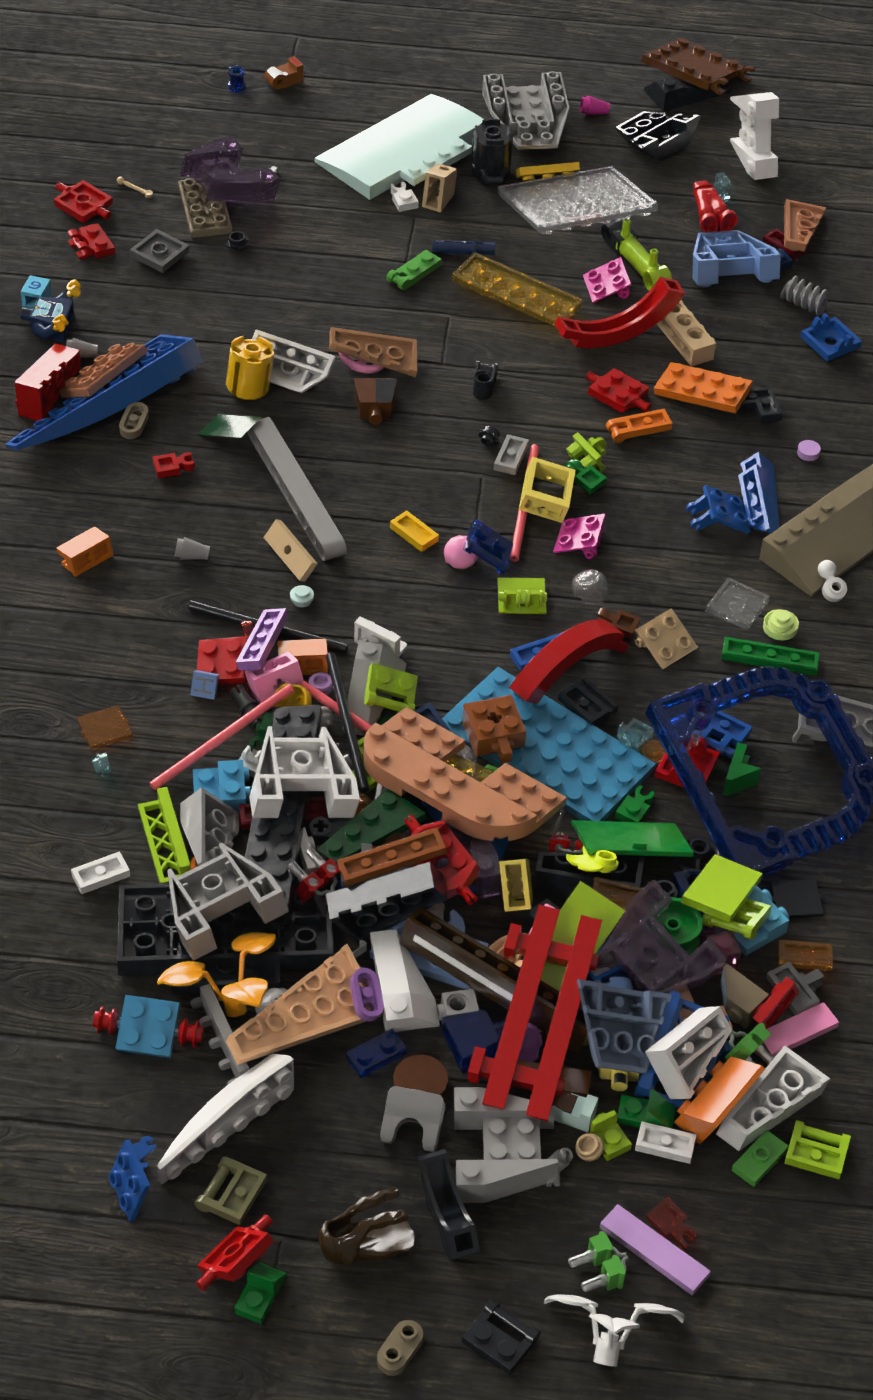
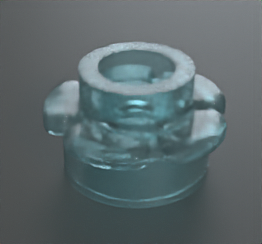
M106 752L102 754L96 753L97 758L92 759L95 772H101L104 777L105 773L111 772Z

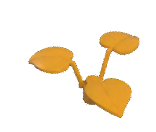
M252 932L240 935L233 940L232 949L234 951H241L238 982L223 987L221 992L209 972L204 971L205 964L196 961H186L171 966L162 973L157 984L189 986L199 982L204 977L216 993L218 1001H223L226 1016H241L247 1011L246 1005L260 1008L262 999L268 989V983L264 979H244L245 956L247 953L260 954L268 950L274 944L276 935Z

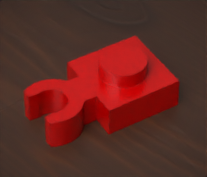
M175 453L152 457L158 479L180 475V470L192 471L195 469V462L192 461L191 453H183L180 457H176Z

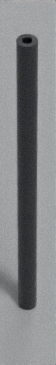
M192 600L188 606L189 610L253 628L259 620ZM284 626L279 634L295 640L326 639L327 649L345 654L349 647L348 644Z
M335 653L326 654V660L360 793L365 794L370 791L341 675Z

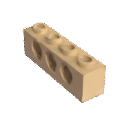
M681 300L664 319L657 323L658 327L691 367L714 360L716 350L714 338L706 332L704 326L696 320L693 313L686 308Z

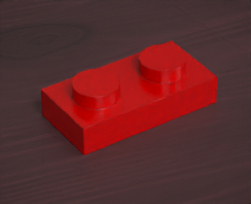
M786 977L782 983L779 982L774 986L768 1000L765 1003H761L754 1012L753 1020L756 1026L759 1023H763L767 1029L774 1025L800 993L795 982Z

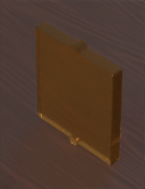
M118 705L77 717L82 730L81 735L86 738L90 749L132 737L131 730L127 724L128 719L123 716Z

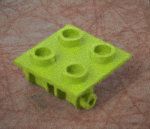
M545 578L497 579L499 614L547 613Z

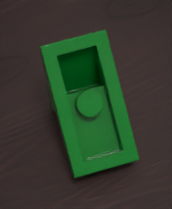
M737 742L726 777L723 795H732L753 787L759 782L761 768L748 765L750 756L745 755L746 744Z
M654 1089L650 1091L649 1100L621 1095L617 1124L640 1128L641 1122H647L673 1128L676 1108Z
M258 1263L247 1272V1285L234 1307L235 1314L262 1324L286 1278V1273L263 1263Z

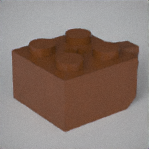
M512 694L464 704L462 724L474 755L481 756L497 752L502 764L512 762L511 749L525 747L526 729Z

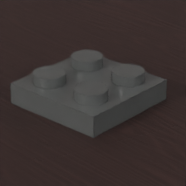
M156 229L130 249V257L164 273L190 251L188 244Z

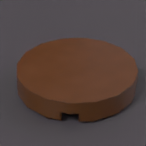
M412 1055L403 1059L396 1066L393 1074V1085L439 1094L443 1097L448 1087V1074L443 1064L434 1057Z

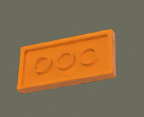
M671 362L654 386V395L736 414L741 403L752 389V380Z

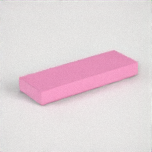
M823 1002L767 1028L771 1035L762 1045L775 1057L784 1046L793 1049L838 1028L839 1021Z

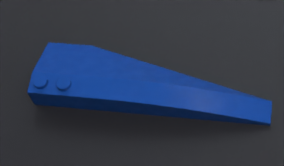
M164 334L157 336L144 344L148 350L146 354L92 396L67 398L62 402L64 407L52 409L48 412L49 418L39 419L33 423V430H24L6 443V447L8 449L20 450L64 436L127 408L131 403L140 401L168 383L177 382L181 379V375L195 371L198 368L197 366L204 362L194 338Z

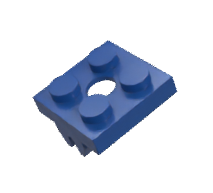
M826 313L822 315L821 319L816 316L811 327L801 332V338L827 362L861 348L862 340L838 318L833 317L829 319ZM825 339L836 340L837 343L829 345L825 342Z

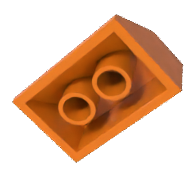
M730 1057L724 1064L719 1060L709 1072L713 1076L707 1083L703 1079L695 1088L694 1093L697 1096L691 1102L689 1099H686L678 1108L677 1112L681 1115L674 1123L684 1132L696 1134L695 1141L700 1145L719 1126L764 1072L765 1068L735 1057Z

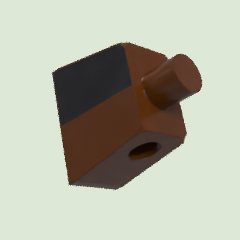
M354 378V398L361 419H369L371 424L378 425L382 422V419H390L392 417L396 400L397 379Z

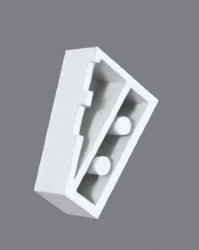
M720 1006L697 1009L645 1051L670 1100L691 1099L695 1092L693 1088L699 1078L705 1076L707 1072L706 1067L712 1057L717 1056L730 1035L732 1029Z

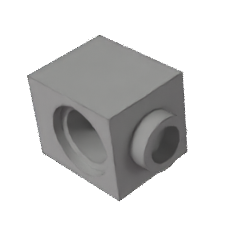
M473 988L442 993L441 1004L437 1005L439 1021L444 1020L446 1031L478 1026L479 1007Z

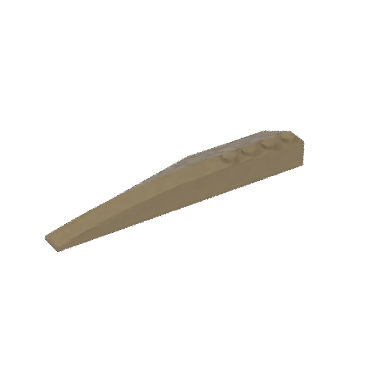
M873 464L765 537L762 541L759 559L812 597L822 590L826 579L822 578L818 573V566L822 561L830 560L834 562L837 568L834 576L840 577L872 554Z

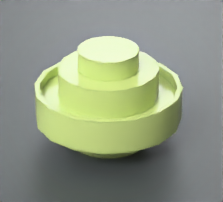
M782 609L768 612L763 622L764 632L769 637L781 641L793 638L797 634L799 626L797 617L793 613Z

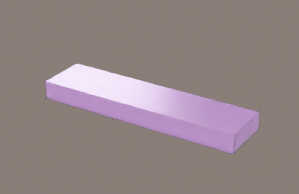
M618 1204L600 1223L601 1230L692 1296L710 1276L711 1271Z

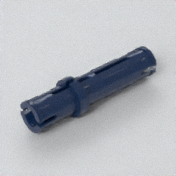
M474 239L472 241L433 240L432 253L472 254V256H476V254L495 255V242H479Z

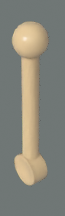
M123 177L117 178L119 185L124 184L145 194L146 198L153 197L151 190H144L125 181Z

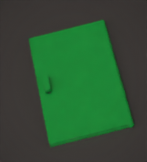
M571 821V825L588 854H596L598 851L606 850L616 855L693 857V850L675 823Z

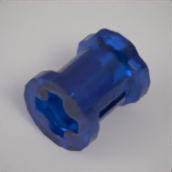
M239 65L229 67V90L233 92L245 90V68Z

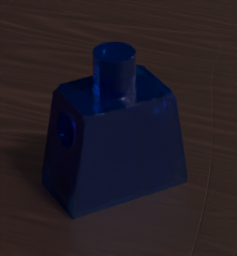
M484 1010L443 1017L442 1035L461 1073L468 1071L475 1046L485 1048L487 1057L494 1058L496 1056L506 1019L492 1023L488 1013Z

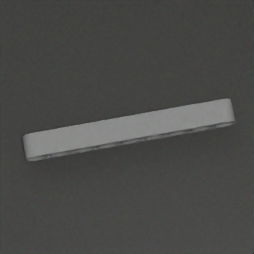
M270 417L259 419L247 431L249 438L323 561L346 555L347 548L342 535Z

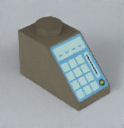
M726 964L723 967L720 982L723 1006L730 1020L746 1029L754 1022L753 1017L756 1008L768 1000L769 994Z

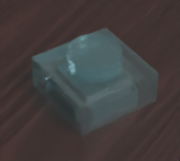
M724 172L717 173L713 187L724 202L730 201L732 183Z

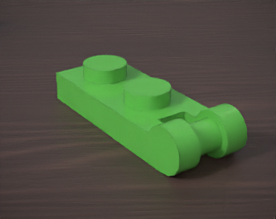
M425 250L397 270H390L386 280L392 284L396 283L398 288L406 290L440 267L442 259Z

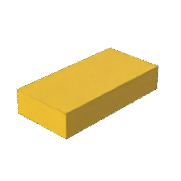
M408 511L390 521V528L421 552L439 541V534Z

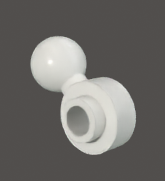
M824 560L818 566L819 575L826 579L822 587V594L826 600L838 602L845 596L847 585L841 578L834 576L837 571L835 563L830 560ZM832 585L838 586L839 590H834Z

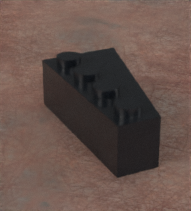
M539 852L533 893L569 898L581 881L621 908L637 907L645 856L616 855L618 868L610 873H602L599 871H582L578 869V866L570 864L566 859V854L574 855L573 852Z

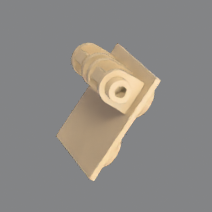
M672 608L635 630L638 634L635 644L639 648L647 647L662 670L698 648Z

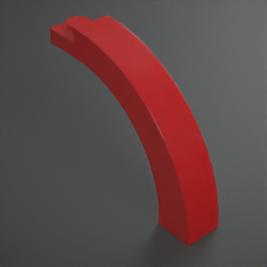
M659 277L652 289L641 300L621 313L594 321H580L558 316L554 324L559 330V334L565 339H571L575 347L600 348L616 345L646 332L659 323L676 307L685 295V292L677 280Z
M590 620L580 623L563 632L542 648L522 669L509 688L525 701L538 704L552 684L567 669L585 656L603 649L624 653L629 646L623 641L624 633L606 620Z

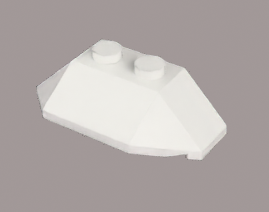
M255 330L252 340H257V337H261L273 344L274 358L270 383L303 393L328 378L336 358L335 356Z

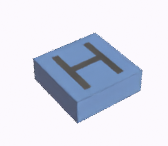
M199 670L193 671L190 695L214 700L217 695L219 674Z

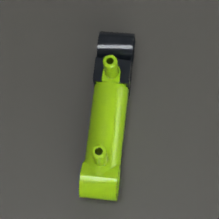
M620 218L601 226V235L605 243L611 244L613 252L618 257L623 255L642 276L647 290L650 291L659 277L672 279L668 267L665 265L660 266L657 263L658 250L651 249L649 254L637 241L638 234L631 228L630 219Z

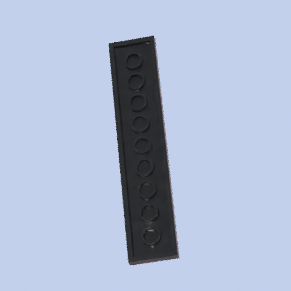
M321 705L272 707L271 713L274 714L271 726L274 738H318L322 717ZM282 791L283 803L278 818H252L245 858L273 876L284 893L288 910L291 908L296 878L294 873L288 868V865L292 861L298 864L309 791ZM250 901L237 907L239 912L256 911Z

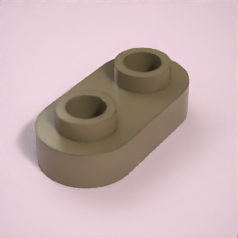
M135 402L127 406L119 423V432L122 437L135 439L142 434L149 418L148 407L145 404Z
M412 1320L399 1322L383 1343L377 1354V1365L382 1373L389 1376L402 1373L421 1347L423 1330L417 1322ZM405 1331H411L413 1335L406 1336L403 1333ZM389 1354H395L397 1358L390 1359L387 1356Z

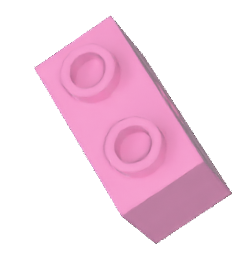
M289 652L266 661L262 669L256 671L245 670L251 694L260 704L271 697L283 684L300 685L304 681L298 660Z

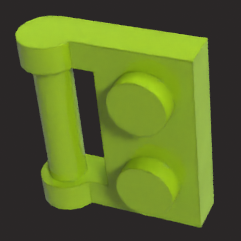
M372 663L368 670L364 705L371 707L377 705L398 712L408 707L414 711L418 676ZM376 692L404 699V703L378 696Z
M747 899L730 923L704 913L703 925L708 927L714 925L743 934L744 938L753 940L757 930L771 915V905Z
M796 1120L784 1164L839 1180L851 1136L847 1134H842V1136L806 1126L804 1122ZM801 1136L808 1137V1138H811V1139H815V1140H818V1141H821V1142H825V1143H828V1144H832V1145L838 1146L839 1148H836V1147H833V1146H829V1145H826V1144H822V1143H819V1142H816V1141H812V1140H809V1139H805V1138H802Z

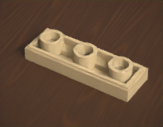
M276 519L263 538L298 580L305 582L318 563L281 520Z

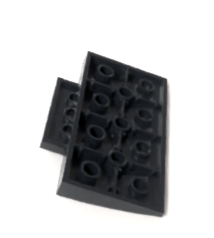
M295 879L289 912L266 924L256 911L239 912L238 908L208 922V925L212 930L217 949L194 961L205 964L204 971L209 972L221 992L223 987L238 982L241 951H234L232 949L233 940L240 935L252 932L275 934L276 940L268 950L260 954L247 953L244 961V979H264L268 983L267 990L281 988L280 970L317 969L325 960L334 955L332 921L329 919L326 894L323 896L316 894L306 903H301V898L294 892L301 882L299 879ZM169 883L119 885L118 976L161 975L175 964L193 961L181 942L175 924ZM330 884L324 889H319V891L330 890ZM202 977L199 982L189 986H172V994L200 993V987L209 984L206 978Z

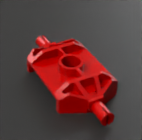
M413 815L408 816L412 822L406 817L404 822L411 829V836L438 828L447 853L411 866L414 867L430 862L436 867L440 859H449L446 867L437 868L444 874L448 899L459 894L460 896L462 895L468 905L473 904L469 897L476 902L478 898L471 891L470 885L477 878L480 867L449 829L446 822L442 820L422 826Z

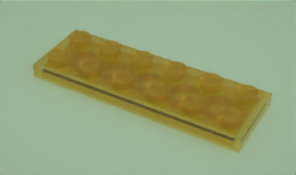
M476 252L452 274V281L556 327L554 322L558 316L570 319L582 307L583 299Z

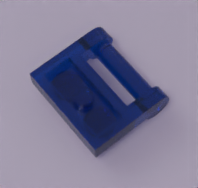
M475 519L470 524L463 550L469 554H475L495 567L497 572L504 574L510 564L508 561L513 542Z

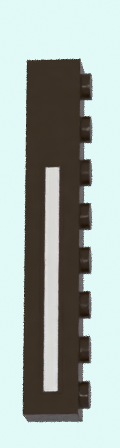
M423 907L417 909L406 919L399 943L509 1011L521 969L519 966ZM540 981L529 1023L536 1025L539 1030L548 1035L560 992L545 982ZM579 1005L568 1049L573 1050L577 1054L589 1044L582 1005Z

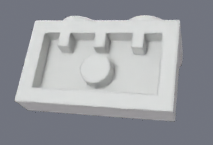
M359 617L354 622L355 643L358 644L359 641L384 644L398 657L407 649V643L401 641V636L362 617Z

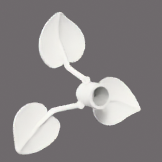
M558 1294L548 1296L544 1300V1304L559 1301L569 1305L581 1306L591 1313L589 1317L592 1320L594 1336L592 1344H596L593 1362L607 1366H617L620 1349L624 1350V1344L631 1329L640 1328V1325L635 1323L640 1314L649 1312L671 1314L681 1323L684 1321V1314L682 1312L654 1303H634L636 1309L631 1319L627 1320L596 1314L595 1307H598V1304L580 1296ZM597 1322L608 1329V1332H601V1337H599ZM624 1330L620 1340L618 1341L619 1335H617V1333Z

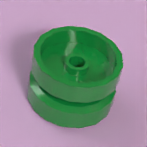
M667 897L658 899L649 906L645 913L641 945L644 952L653 961L662 965L686 964L694 958L699 948L703 918L699 910L681 903V898Z

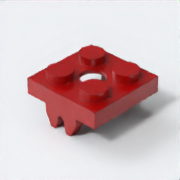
M690 734L685 740L673 736L656 769L655 777L702 794L719 759L720 752L707 748V742L703 737H701L699 742H696L694 734ZM689 762L694 766V770L690 771V768H686L685 771H682L680 764Z

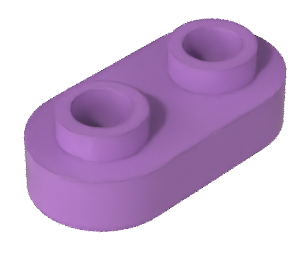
M359 968L350 979L355 1012L364 1021H375L384 1009L379 979L371 969ZM359 983L365 984L366 987H362Z

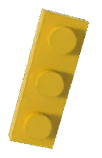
M579 162L519 167L516 169V178H522L523 181L535 180V176H542V179L555 178L554 175L562 174V177H572L574 173L580 170Z

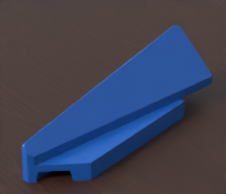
M757 452L740 463L743 472L738 477L748 525L755 530L771 534L780 528L774 465Z

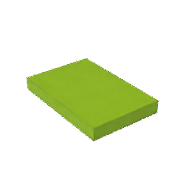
M715 854L684 893L681 903L730 923L760 883L762 873Z

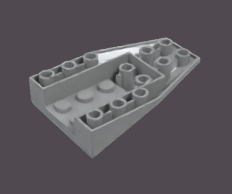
M551 71L542 73L541 86L530 85L521 87H505L503 74L483 75L482 95L488 110L494 119H500V123L507 126L509 124L511 126L513 144L518 150L558 148L569 113V104L561 72Z

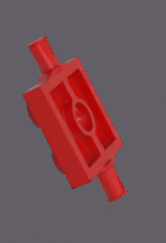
M84 180L73 186H66L62 182L56 184L55 189L62 192L61 195L54 198V206L82 223L96 215H100L106 220L110 219L112 213L106 210V208L113 204V197Z
M615 368L604 376H598L592 371L586 374L585 379L593 382L588 388V395L621 413L633 407H638L645 412L650 410L651 404L642 400L648 395L649 387Z
M264 1214L255 1225L246 1228L237 1226L197 1265L203 1274L195 1282L197 1287L205 1291L219 1278L234 1282L244 1276L247 1268L255 1260L264 1256L267 1248L274 1242L269 1233L264 1232L273 1224L272 1219Z

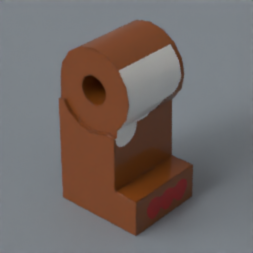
M295 56L288 58V63L268 68L264 78L276 90L292 86L304 81L303 64Z

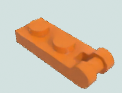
M660 409L611 419L606 423V428L609 433H612L611 437L615 443H622L628 438L672 430L673 423L666 410Z

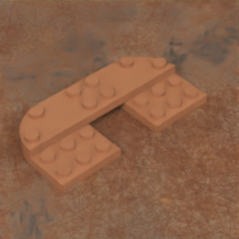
M408 707L401 710L383 725L375 722L365 735L363 747L364 767L376 782L400 796L407 792L443 812L442 820L474 838L486 841H493L494 837H507L508 841L523 838L538 829L566 805L567 797L507 763H504L482 782L447 764L446 762L465 748V740Z

